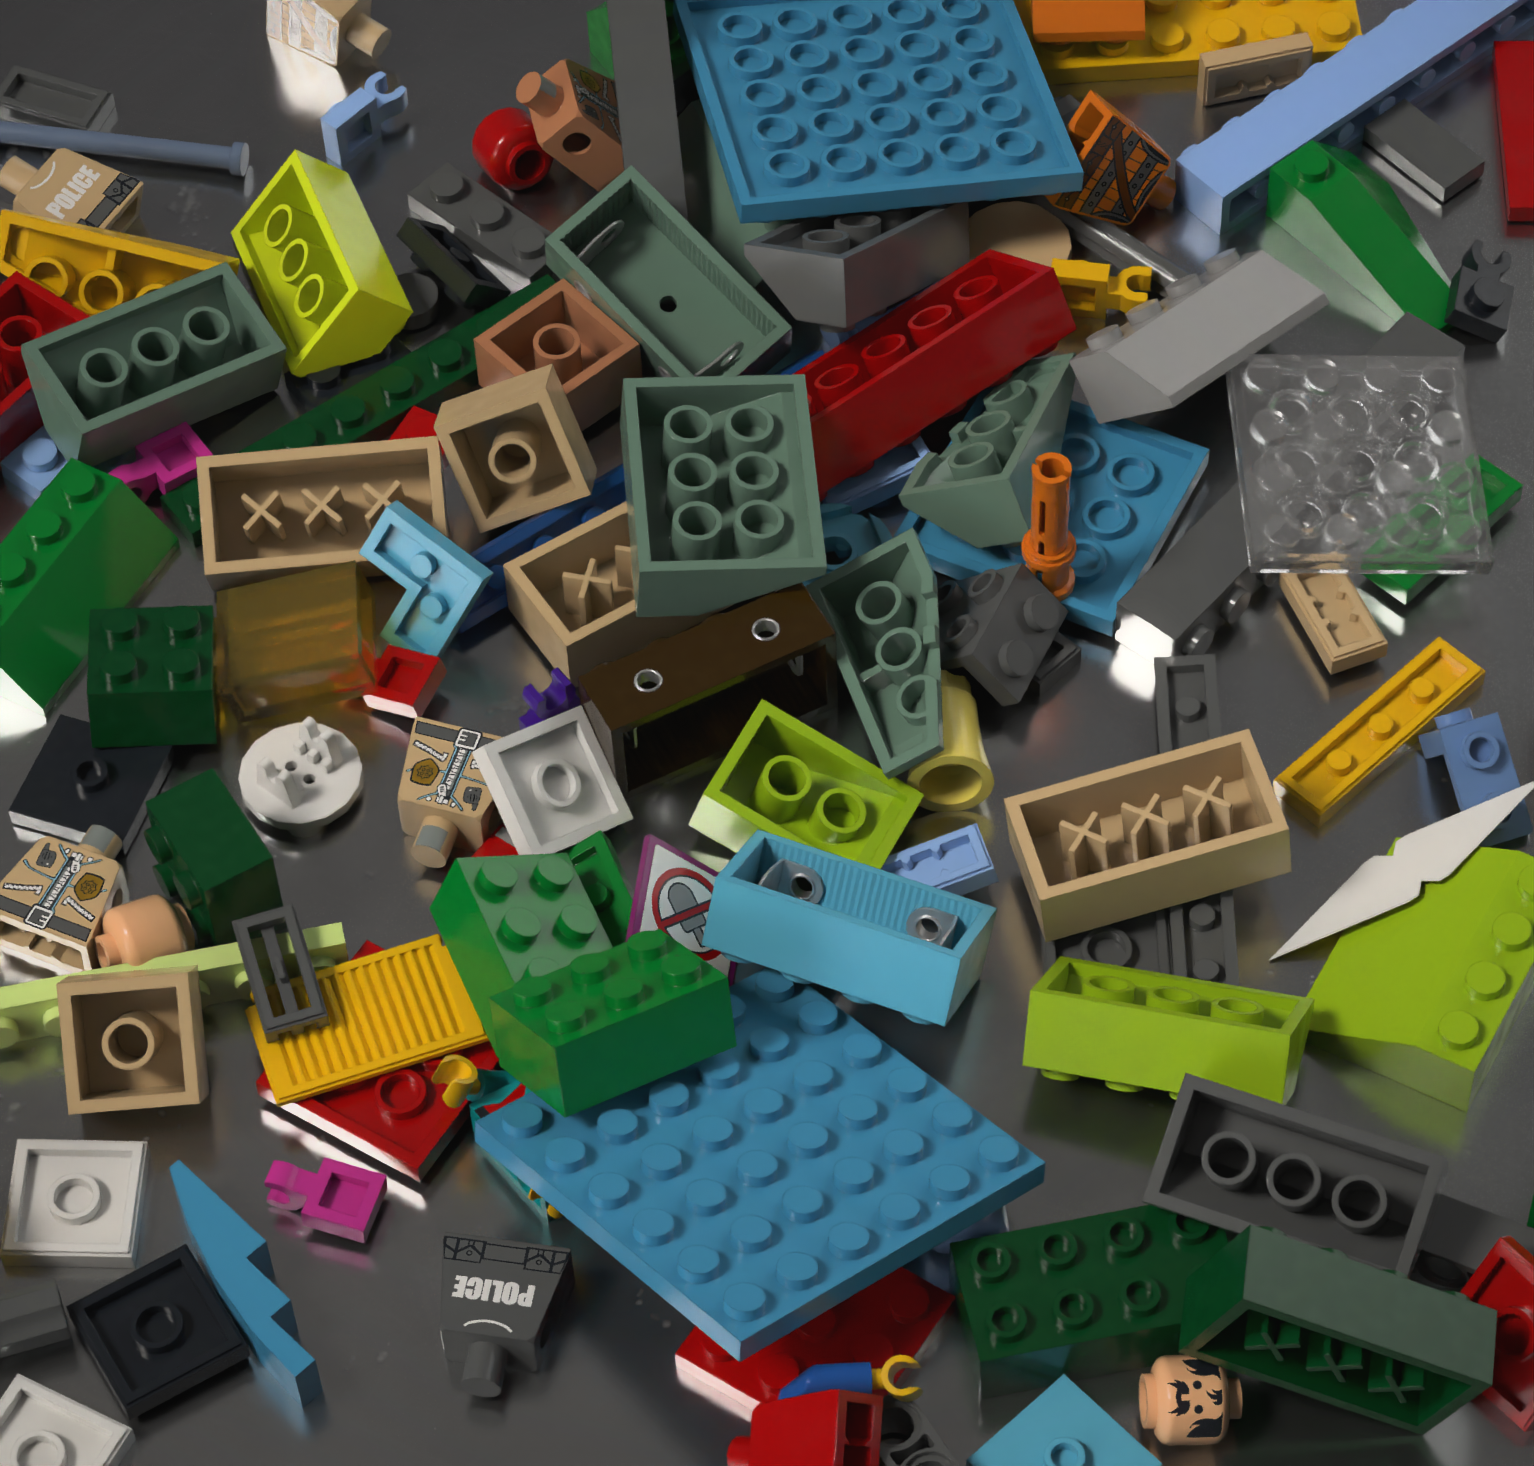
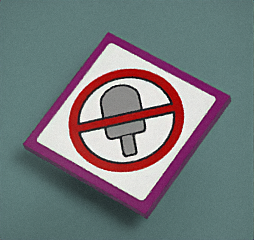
M652 834L645 836L625 942H627L630 936L638 932L660 929L726 975L729 987L732 986L736 962L725 958L720 951L701 945L715 878L719 872Z

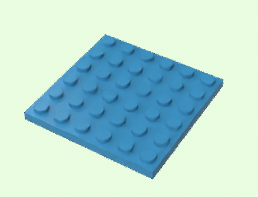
M673 0V17L740 224L770 223L776 220L807 217L823 218L837 214L868 211L883 212L889 209L942 206L950 203L981 200L996 201L1002 198L1054 195L1063 192L1082 191L1084 171L1013 0Z
M768 967L729 987L736 1047L566 1118L535 1093L530 1092L475 1121V1142L739 1362L1044 1183L1046 1165L1045 1161L811 986L788 980L780 971Z

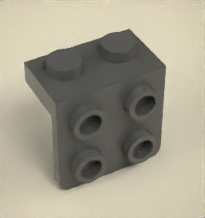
M1023 563L998 570L989 569L980 575L958 581L949 580L937 587L941 670H951L964 666L1002 706L1019 703L1069 611Z

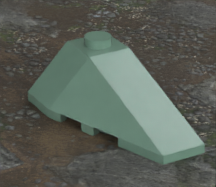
M1075 352L1028 360L1014 369L1010 379L997 385L983 398L986 410L980 416L973 419L970 423L959 422L949 432L952 440L950 446L940 455L928 452L916 464L899 494L902 506L976 548L1001 545L1005 548L1020 546L1024 535L1031 529L1032 463L1037 465L1035 459L1041 454L1048 452L1061 453L1076 379L1069 360L1076 356Z
M912 527L805 586L836 632L838 666L882 771L888 780L944 750L937 578L918 534Z

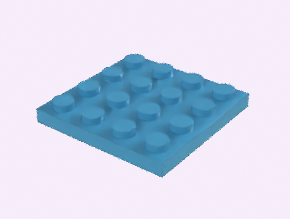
M996 386L987 387L978 394L962 422L970 423L986 410L983 398ZM1071 400L1060 454L1067 457L1072 465L1068 530L1075 537L1077 551L1074 561L1070 564L1075 574V586L1073 592L1065 600L1060 601V603L1069 611L1065 620L1112 637L1115 633L1117 602L1150 570L1208 465L1209 449L1127 419L1099 424L1090 406ZM911 510L908 511L894 535L896 537L913 527L918 534L933 571L958 580L980 575L989 569L998 570L1020 563L1026 564L1022 557L1021 545L1013 548H1005L1001 545L976 548ZM1038 573V580H1039L1041 583H1042V574H1039V573Z

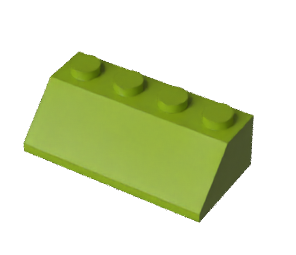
M1060 956L1030 990L1022 1066L1039 1068L1043 1076L1054 1080L1072 1081L1079 1079L1080 1076L1105 1080V1085L1108 1088L1122 1092L1142 1091L1144 1087L1169 1091V1096L1174 1100L1177 1099L1185 1073L1286 1105L1294 1093L1315 999Z

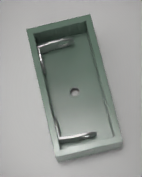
M632 165L545 239L546 265L560 279L564 278L640 343L641 362L656 377L765 375L791 352L793 327ZM665 300H671L675 302L676 308L672 312H665L660 308V304Z

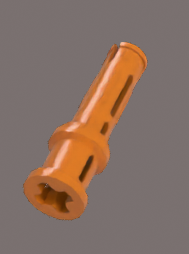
M1048 452L1039 455L1035 459L1037 465L1032 463L1031 529L1023 537L1021 551L1022 557L1026 562L1025 566L1037 579L1038 573L1042 574V584L1060 602L1073 592L1075 586V574L1070 564L1074 561L1077 546L1075 537L1068 530L1072 465L1064 455Z

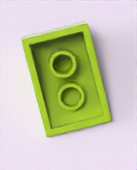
M761 699L702 794L688 825L735 853L759 829L881 869L925 794L896 777L888 780L881 768Z

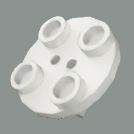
M310 716L302 722L274 728L257 739L242 758L238 777L245 805L259 820L276 828L286 829L292 835L303 838L314 836L321 830L322 826L331 823L346 813L359 796L365 782L360 757L353 743L342 732L326 725L318 724ZM291 768H295V769H296V770H294V771H288V770L291 769Z

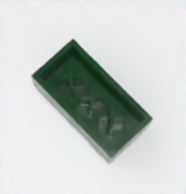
M1144 1205L950 1243L949 1283L952 1295L956 1297V1310L979 1400L1048 1387L1063 1374L1073 1382L1153 1366L1159 1357L1164 1355H1185L1179 1353L1178 1349L1186 1279L1228 1244L1225 1230L1152 1205Z
M1250 1224L1186 1279L1178 1352L1424 1435L1492 1386L1497 1310L1472 1302L1468 1296L1460 1292L1440 1291L1412 1281L1406 1274L1400 1271L1380 1270L1349 1259L1344 1252L1337 1249L1317 1248L1287 1237L1283 1231L1268 1226L1257 1227Z

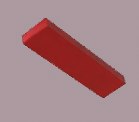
M1494 41L1492 61L1507 220L1534 221V41Z

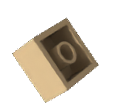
M553 364L442 402L434 424V430L480 533L592 494L597 467Z
M198 965L68 976L56 984L68 1115L200 1104L209 1095Z

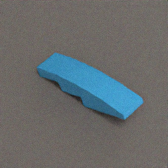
M178 1159L169 1167L171 1178L195 1254L211 1286L259 1362L292 1398L304 1408L323 1392L316 1360L292 1338L298 1333L291 1300L268 1279L274 1274L267 1241Z

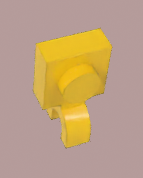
M1052 258L1051 267L1055 270L1072 316L1106 320L1107 309L1121 310L1126 314L1130 309L1148 301V293L1134 292L1133 290L1150 291L1152 267L1131 266L1123 269L1116 277L1110 276V264Z

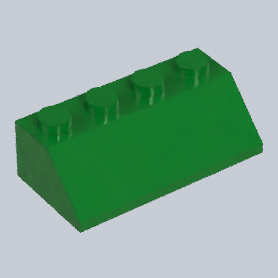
M72 457L0 543V696L44 717L88 663L90 609L132 608L180 547L179 538L121 479Z

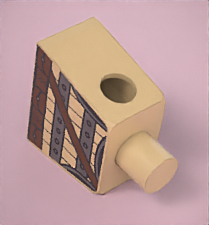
M267 0L266 34L331 66L341 65L356 48L372 58H377L383 53L391 38V30L371 18L372 0Z

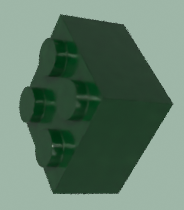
M213 605L90 609L87 703L92 748L217 743L218 658Z
M214 768L145 801L151 827L144 830V836L153 856L158 864L152 867L154 875L165 896L169 900L178 896L186 909L184 910L189 917L195 941L198 945L208 941L211 947L237 942L231 921L283 907L273 856ZM285 922L273 926L275 933L287 928ZM261 930L250 932V939L262 937Z

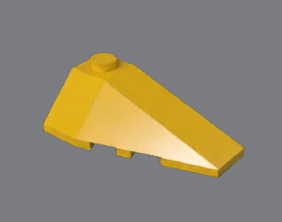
M7 209L1 210L0 273L9 278L17 271L89 316L123 304L226 261L236 276L238 274L239 258Z

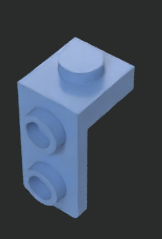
M1470 707L1435 717L1437 730L1418 735L1425 759L1439 755L1444 756L1460 811L1520 787L1498 712L1474 719ZM1524 799L1479 846L1489 847L1532 833L1533 826Z

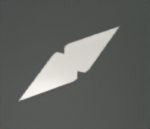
M1534 781L1405 835L1395 842L1393 856H1373L1364 862L1268 961L1406 904L1419 896L1422 881H1441L1449 876L1534 789Z

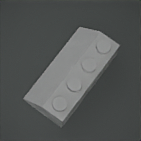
M1232 248L1206 260L1203 264L1207 271L1200 276L1197 273H1193L1166 286L1165 291L1168 296L1163 300L1152 299L1130 309L1125 314L1129 322L1119 327L1118 324L1111 325L1086 338L1089 348L1070 359L1069 362L1099 424L1174 408L1328 305L1330 302L1325 292L1264 250L1238 255L1236 249Z

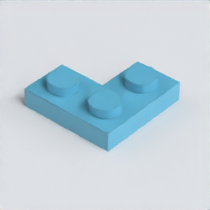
M398 500L386 506L359 552L364 558L407 589L379 636L393 646L442 658L493 575L491 570Z

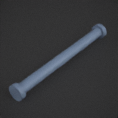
M0 119V143L48 149L67 148L74 152L225 168L230 170L231 175L244 176L249 163V146L245 142L235 141L232 147L17 123L1 121Z

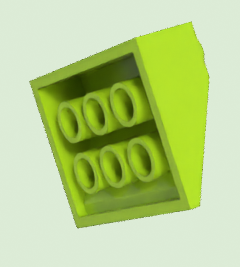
M1402 837L1395 838L1386 856H1393L1395 842ZM1478 846L1443 880L1422 881L1419 896L1410 902L1344 929L1306 996L1307 998L1315 999L1306 1042L1467 1113L1534 988V856L1518 850Z

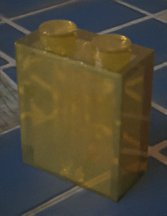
M355 560L217 592V617H214L217 666H215L216 700L219 703L225 702L239 724L378 692L375 594Z

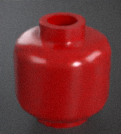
M506 107L495 110L478 125L472 139V154L478 166L504 189L520 191L531 188L542 181L550 171L554 158L538 144L531 115L523 109Z

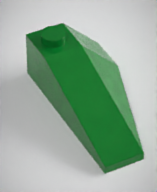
M1311 140L1270 168L1266 206L1267 216L1395 322L1408 311L1443 333L1454 327L1444 322L1451 281L1386 180L1350 151Z

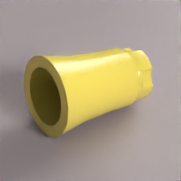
M941 670L944 750L910 768L907 784L925 794L919 803V806L936 812L963 811L980 804L990 795L994 787V776L985 754L979 728L977 703L972 696L970 682L965 676L953 675L947 670Z

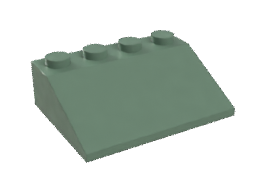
M805 374L623 378L620 431L636 617L698 616L826 575L827 562Z

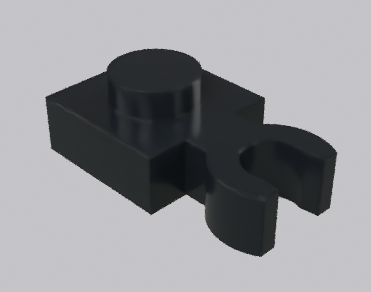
M1475 240L1463 255L1462 266L1451 280L1444 322L1497 343L1508 328L1514 291L1513 286L1500 281L1511 266V255L1503 250L1495 262L1491 264L1481 254L1483 242Z

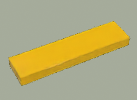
M1440 636L1437 637L1273 779L1275 795L1316 827L1320 828L1419 741L1418 735L1428 733L1436 726L1435 717L1451 713L1482 686L1486 671Z

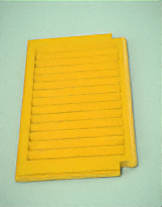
M439 934L315 971L330 1025L317 1029L315 1023L305 1026L304 1033L292 1036L291 1031L278 1034L280 1040L267 1043L256 1005L247 1007L248 1009L245 1010V1014L277 1108L489 1041L446 945L442 946L443 942ZM302 976L290 979L298 1010L311 1007ZM277 984L265 987L273 1017L286 1014ZM251 991V993H250V998H251L252 1002L255 1003L254 998H253V994H252V991Z

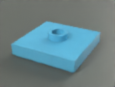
M1065 1374L966 1460V1466H1162V1463Z

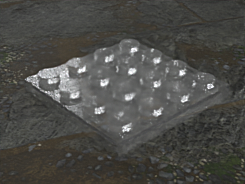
M1244 354L1234 368L1225 373L1250 573H1490L1495 561L1463 357Z

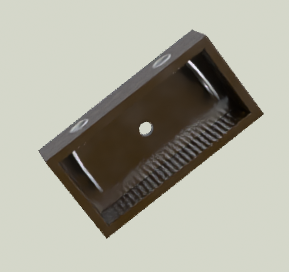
M802 582L761 595L757 600L727 613L714 614L695 627L671 637L656 639L644 649L616 661L603 662L595 666L590 672L578 677L580 704L585 711L625 800L726 756L761 699L801 722L838 706L836 632Z

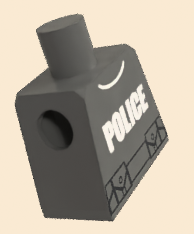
M445 1231L442 1259L440 1334L445 1358L453 1362L465 1363L461 1386L465 1391L476 1396L495 1397L501 1393L506 1369L534 1372L541 1367L574 1288L575 1276L571 1248Z

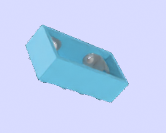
M757 829L715 878L701 945L720 951L725 958L737 963H756L780 971L785 978L793 982L802 984L816 983L841 992L850 1001L860 1004L875 1003L902 1012L904 1017L912 1022L924 1025L938 1024L945 1027L982 974L997 908ZM797 877L806 878L812 885V891L802 890L796 882ZM922 919L934 921L938 927V932L932 933L927 931L922 925Z

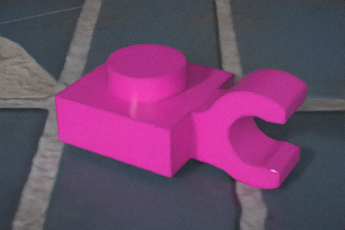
M185 421L136 445L137 461L118 466L108 474L121 479L145 503L156 488L164 495L197 477L196 457L212 456L213 454Z
M324 1157L318 1173L301 1169L288 1162L274 1160L264 1182L266 1187L271 1188L266 1199L267 1203L285 1210L303 1208L301 1211L303 1226L364 1244L388 1189L387 1175Z

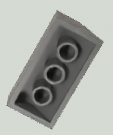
M968 202L950 203L942 206L889 209L883 212L868 211L837 214L823 218H798L745 243L744 256L796 320L820 324V329L824 332H848L855 329V324L869 316H878L886 313L887 307L910 298L921 289L936 283L970 262Z
M1185 1073L1142 1202L1236 1234H1240L1250 1224L1257 1227L1268 1226L1283 1231L1287 1237L1317 1248L1337 1249L1344 1252L1349 1259L1380 1270L1400 1271L1410 1278L1428 1236L1449 1173V1167L1446 1157Z

